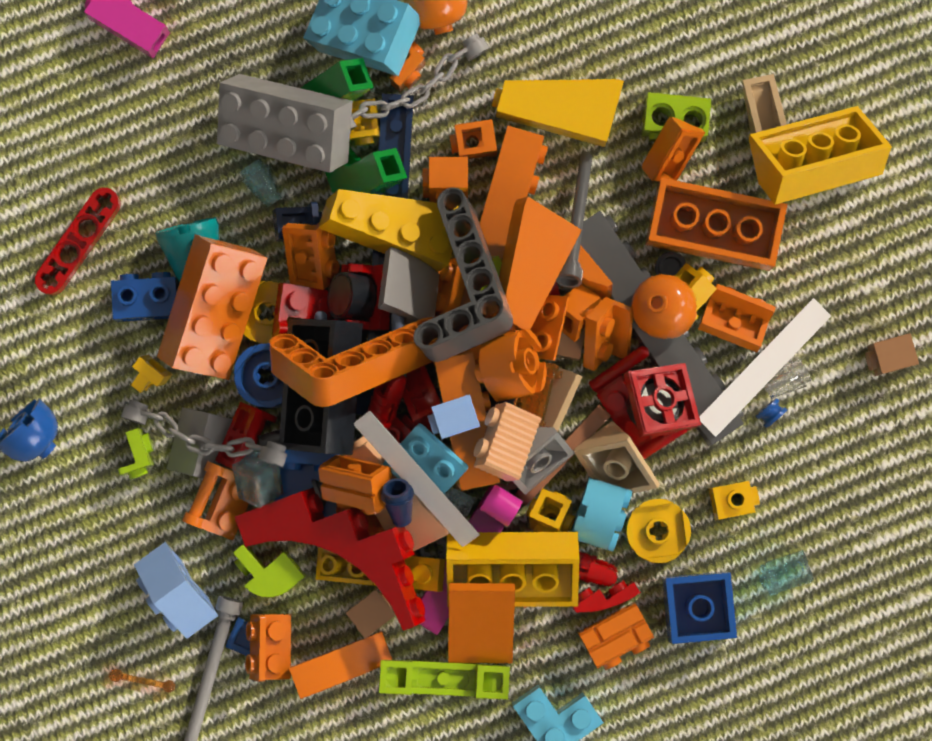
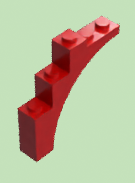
M314 488L298 492L235 516L245 547L270 541H294L315 545L338 554L359 568L379 588L391 605L403 631L426 621L423 601L420 597H417L413 586V573L404 562V559L415 555L412 535L405 527L396 526L369 536L366 516L360 509L354 507L324 517L322 512L324 509L323 502L318 494L315 493Z

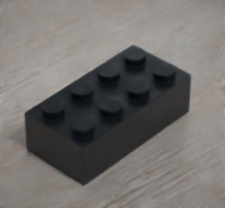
M288 318L287 334L298 337L322 356L329 358L361 344L363 323ZM283 383L279 444L285 446L286 450L353 455L357 395L332 406L319 407L311 404Z

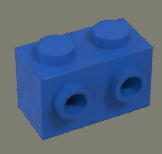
M155 272L151 274L152 278L139 279L138 274L120 275V280L111 281L113 319L117 322L169 319L180 284L176 277H171L170 272Z

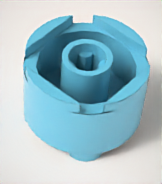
M589 477L571 531L578 532V541L613 552L619 536L614 531H622L626 518L625 510L622 507L628 508L633 490Z

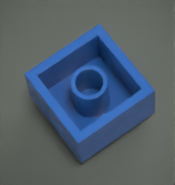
M730 572L662 577L668 642L679 644L737 638Z

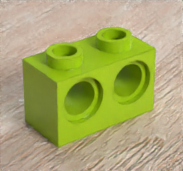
M648 92L644 104L642 136H648L649 141H656L664 126L655 124L652 114L662 112L668 118L675 117L684 121L685 116H695L700 123L698 128L705 132L700 142H705L709 132L711 98Z

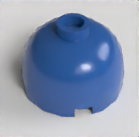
M38 398L37 401L34 399L23 407L11 419L12 424L7 430L3 428L0 432V451L9 458L20 462L31 461L38 456L44 459L56 447L53 440L58 433V422L52 410Z

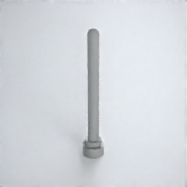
M218 596L215 609L218 610L219 619L184 741L198 740L231 621H235L236 615H240L243 602L237 599Z

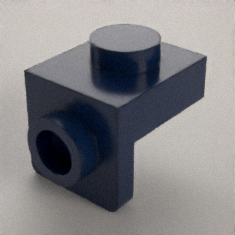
M310 202L307 207L275 208L272 213L276 242H284L282 227L287 223L317 225L322 217V212L318 211V203Z

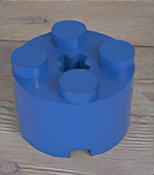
M263 343L251 346L239 356L234 367V381L237 391L244 400L258 408L282 407L284 382L273 375L275 379L272 383L267 381L262 384L264 379L261 376L262 371H271L270 344Z

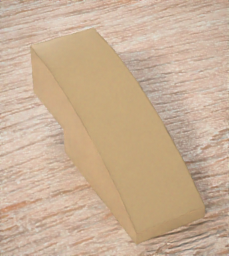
M774 74L743 80L742 85L750 134L787 125Z

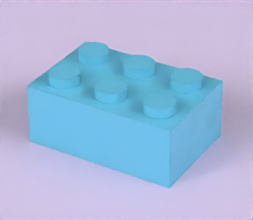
M319 0L303 38L319 52L344 60L363 58L366 67L399 76L421 23L419 14L408 3L397 0Z

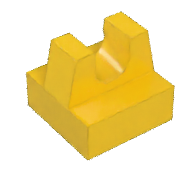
M149 354L139 357L132 366L139 374L131 386L142 393L144 390L148 391L153 384L156 387L166 384L173 374Z

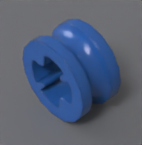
M778 398L771 401L755 416L757 419H763V426L765 428L772 425L787 411L786 407L779 406L780 400Z

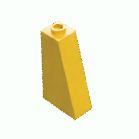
M619 79L505 80L503 89L496 88L492 107L497 108V118L605 147L624 81Z

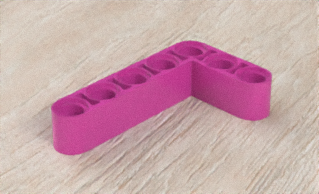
M492 484L487 489L468 522L477 532H501L504 526L508 527L523 501L498 485ZM446 558L443 592L425 591L421 597L425 607L424 617L426 621L419 625L438 635L449 618Z

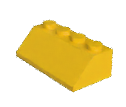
M858 106L749 135V144L758 184L775 205L882 175L892 148Z
M478 532L479 536L464 547L450 533L447 535V607H449V583L515 584V607H578V532Z

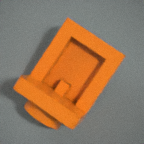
M414 41L399 76L392 75L390 77L391 85L400 93L405 87L411 89L421 77L419 72L425 66V58L422 56L425 52Z

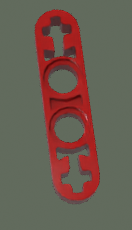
M102 187L92 193L39 268L35 276V284L41 292L47 295L60 294L120 210L121 200L112 189ZM111 195L110 202L113 205L110 209L107 207L102 209L99 215L104 220L100 222L95 216L89 214V211L92 209L97 213L101 207V204L98 202L101 196L107 198ZM85 220L93 221L96 226L94 234L90 237H83L79 233V226ZM67 246H73L77 250V258L72 263H64L60 257L62 249ZM54 261L59 266L68 269L66 274L59 270L55 276V280L58 282L55 287L50 285L47 289L45 288L47 282L43 279L46 274L52 276L57 270L56 267L51 266Z

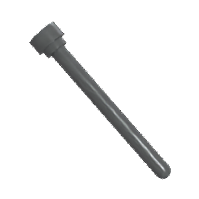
M583 152L580 155L571 223L583 230L593 158L589 152ZM582 231L556 279V282L563 287L575 288L582 284L583 269L578 262Z

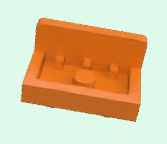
M716 284L715 287L717 289L706 303L698 330L757 353L762 345L768 323L776 307L762 299L740 293L732 287Z

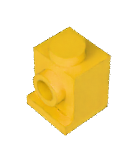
M686 263L675 275L689 284L695 293L697 300L696 312L717 289L712 284L715 278L701 266L696 270Z
M750 481L708 488L714 520L756 513L755 506L760 505L757 487H751ZM735 493L740 494L742 497V503L739 506H735L731 501Z

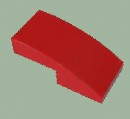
M624 580L609 588L608 592L610 595L606 598L600 589L596 588L592 591L588 587L578 593V607L572 608L576 613L608 609L632 599L641 592L633 581L626 584Z

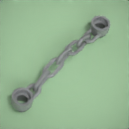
M478 33L461 43L464 47L462 50L455 54H444L434 70L435 77L426 85L419 84L404 92L401 99L391 103L381 100L361 103L359 110L352 113L350 131L357 127L354 119L359 116L367 119L383 118L389 114L391 109L402 105L411 109L427 100L430 95L429 88L437 81L445 82L451 77L458 65V58L465 55L467 60L471 61L490 49L484 37L480 38ZM447 59L449 63L453 62L446 76L443 77L444 73L438 72ZM419 89H421L419 91L420 94L425 93L423 97L408 104L410 98L407 96ZM383 105L381 107L383 113L366 114L368 107L365 106Z
M130 400L129 404L124 406L121 414L122 418L142 425L146 424L147 418L153 419L155 427L166 438L177 436L185 441L187 450L207 456L212 451L226 452L229 457H239L251 454L254 450L260 451L259 460L280 467L284 466L287 457L285 453L286 447L268 441L265 447L255 444L254 440L250 437L231 440L226 445L214 444L211 439L193 434L188 437L178 431L177 423L166 412L161 411L157 414L148 412V405L134 400ZM165 418L173 426V428L168 429L170 433L158 421H164ZM193 439L205 442L204 448L208 450H200L191 447L190 444L194 445L196 442ZM246 442L245 446L249 448L248 450L234 452L235 448L232 445Z

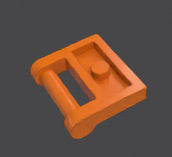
M207 461L204 467L206 471L190 511L185 512L182 521L234 540L238 530L235 516L245 513L258 481ZM218 476L222 477L221 482L218 486L213 501L204 519L201 517L202 513L205 509V506L208 502V499L211 495Z

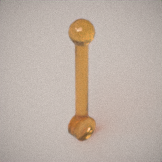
M114 669L109 673V678L113 682L120 680L163 688L167 693L175 690V683L172 680L162 682L123 674L120 669Z

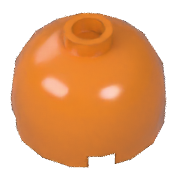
M404 0V3H408L419 14L421 23L419 28L423 30L434 29L435 35L452 31V24L462 19L468 4L467 0Z
M666 274L651 276L640 283L633 294L631 303L633 318L639 328L653 338H677L688 331L696 319V295L689 284L676 276Z

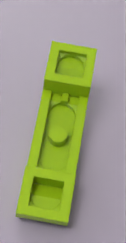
M381 660L379 693L470 696L508 700L510 667L441 661Z

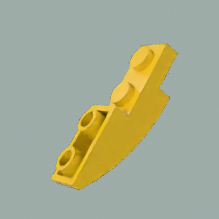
M318 548L315 580L376 586L359 568L338 554ZM411 556L404 559L405 565L413 573L414 589L443 592L445 559Z

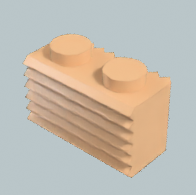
M507 402L496 404L486 415L485 425L488 427L485 436L479 439L475 446L474 456L477 458L474 467L505 481L519 480L522 477L521 473L524 471V466L526 465V460L528 459V454L530 453L541 418Z

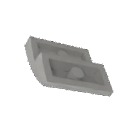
M390 247L385 252L378 309L404 317L405 325L426 317L435 318L440 274L422 260L404 251Z

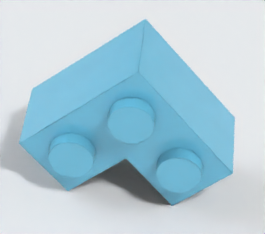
M536 685L512 702L514 709L536 741H579L604 723L583 692L557 711L539 685Z

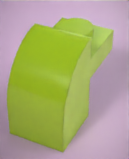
M243 544L233 552L237 557L234 563L245 576L251 573L254 577L244 587L261 597L282 595L307 576L287 551L279 555L267 567L249 546L245 547Z

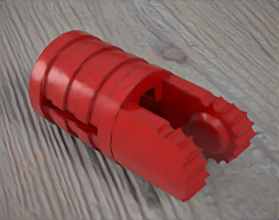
M404 375L374 387L367 410L371 411L386 429L393 426L407 382V378Z
M579 551V581L581 580L585 583L593 582L608 587L613 584L615 585L618 578L617 567L611 563L609 564L607 561L597 559L596 555Z

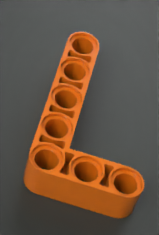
M434 317L422 318L329 358H325L292 334L276 335L269 341L271 372L311 404L319 407L335 405L433 362L418 348L414 342L413 335L420 324ZM437 338L432 340L429 345L435 343Z

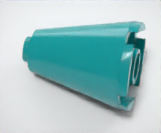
M217 217L173 226L155 233L156 240L179 283L195 234L219 240Z

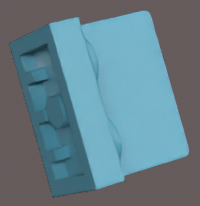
M421 423L400 443L443 494L468 469V465ZM386 461L382 464L391 467ZM391 467L392 475L396 478H401Z

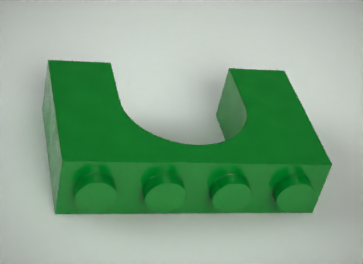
M363 58L339 61L301 87V89L355 101L374 88ZM349 146L348 163L330 173L325 172L333 194L338 189L379 195L407 179L397 148L372 152L360 159Z

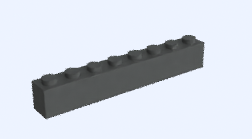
M599 211L584 221L581 246L613 283L610 299L631 307L633 294L640 283L651 277L646 268L640 269L633 260L636 254L627 241L622 243L615 233L619 229L611 216L607 215L604 217L602 212ZM633 318L632 334L640 346L648 348L650 352L648 358L654 367L680 363L686 364L700 417L723 393V390L726 389L720 377L716 373L710 374L705 366L708 361L699 347L693 348L687 340V337L690 336L688 331L677 338H653L642 331ZM664 378L665 380L671 382L679 391V388L672 381ZM741 410L716 437L702 423L696 429L706 444L711 446L742 426L744 423L741 417L744 414Z

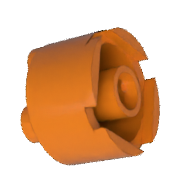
M529 329L515 330L480 344L479 364L475 366V376L479 383L485 384L494 401L499 402L529 396L543 390L547 374L546 362L539 361L537 352L543 350L535 334Z

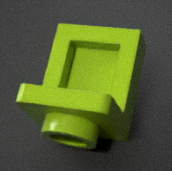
M139 428L125 432L135 463L118 469L120 476L128 475L130 480L148 474L147 468L155 466L150 453L155 451L150 434H144L143 429Z

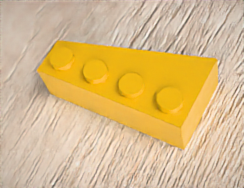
M338 189L327 199L318 227L383 254L390 247L399 249L422 260L437 272L449 265L453 251L437 203Z

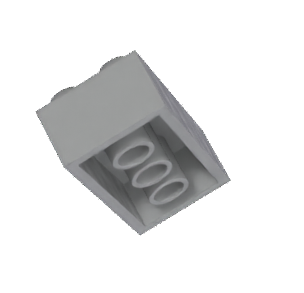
M238 74L220 82L217 144L330 173L348 163L353 101Z

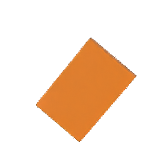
M449 583L448 663H513L515 584Z

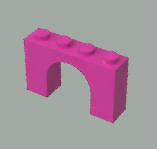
M86 0L85 2L86 9L84 13L89 20L153 59L170 34L165 24L132 4L131 0Z

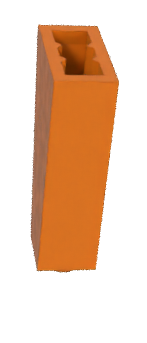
M530 197L517 199L514 204L499 274L502 288L513 315V324L508 332L531 329L582 231ZM499 312L493 313L490 318L495 317Z

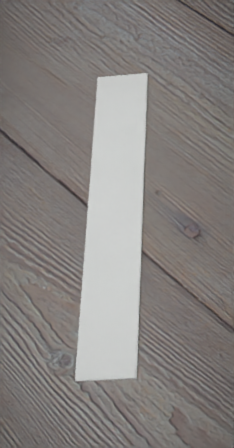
M813 298L700 416L701 423L716 437L819 330L831 315Z

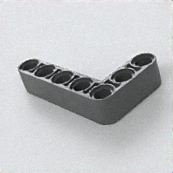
M453 187L444 190L439 195L437 206L471 302L423 322L416 328L413 335L414 342L423 354L433 362L446 360L508 332L513 324V315L475 210L462 190ZM479 258L476 262L471 263L474 259ZM488 285L486 289L480 291L482 287ZM499 312L495 317L490 318L493 313ZM468 325L465 330L459 332L463 326ZM437 338L435 343L429 345L432 340Z

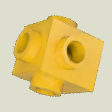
M543 488L538 499L534 498L531 501L526 514L529 517L530 529L533 532H570L576 517L572 515L571 500L561 493L550 492ZM549 517H554L556 520L549 519Z

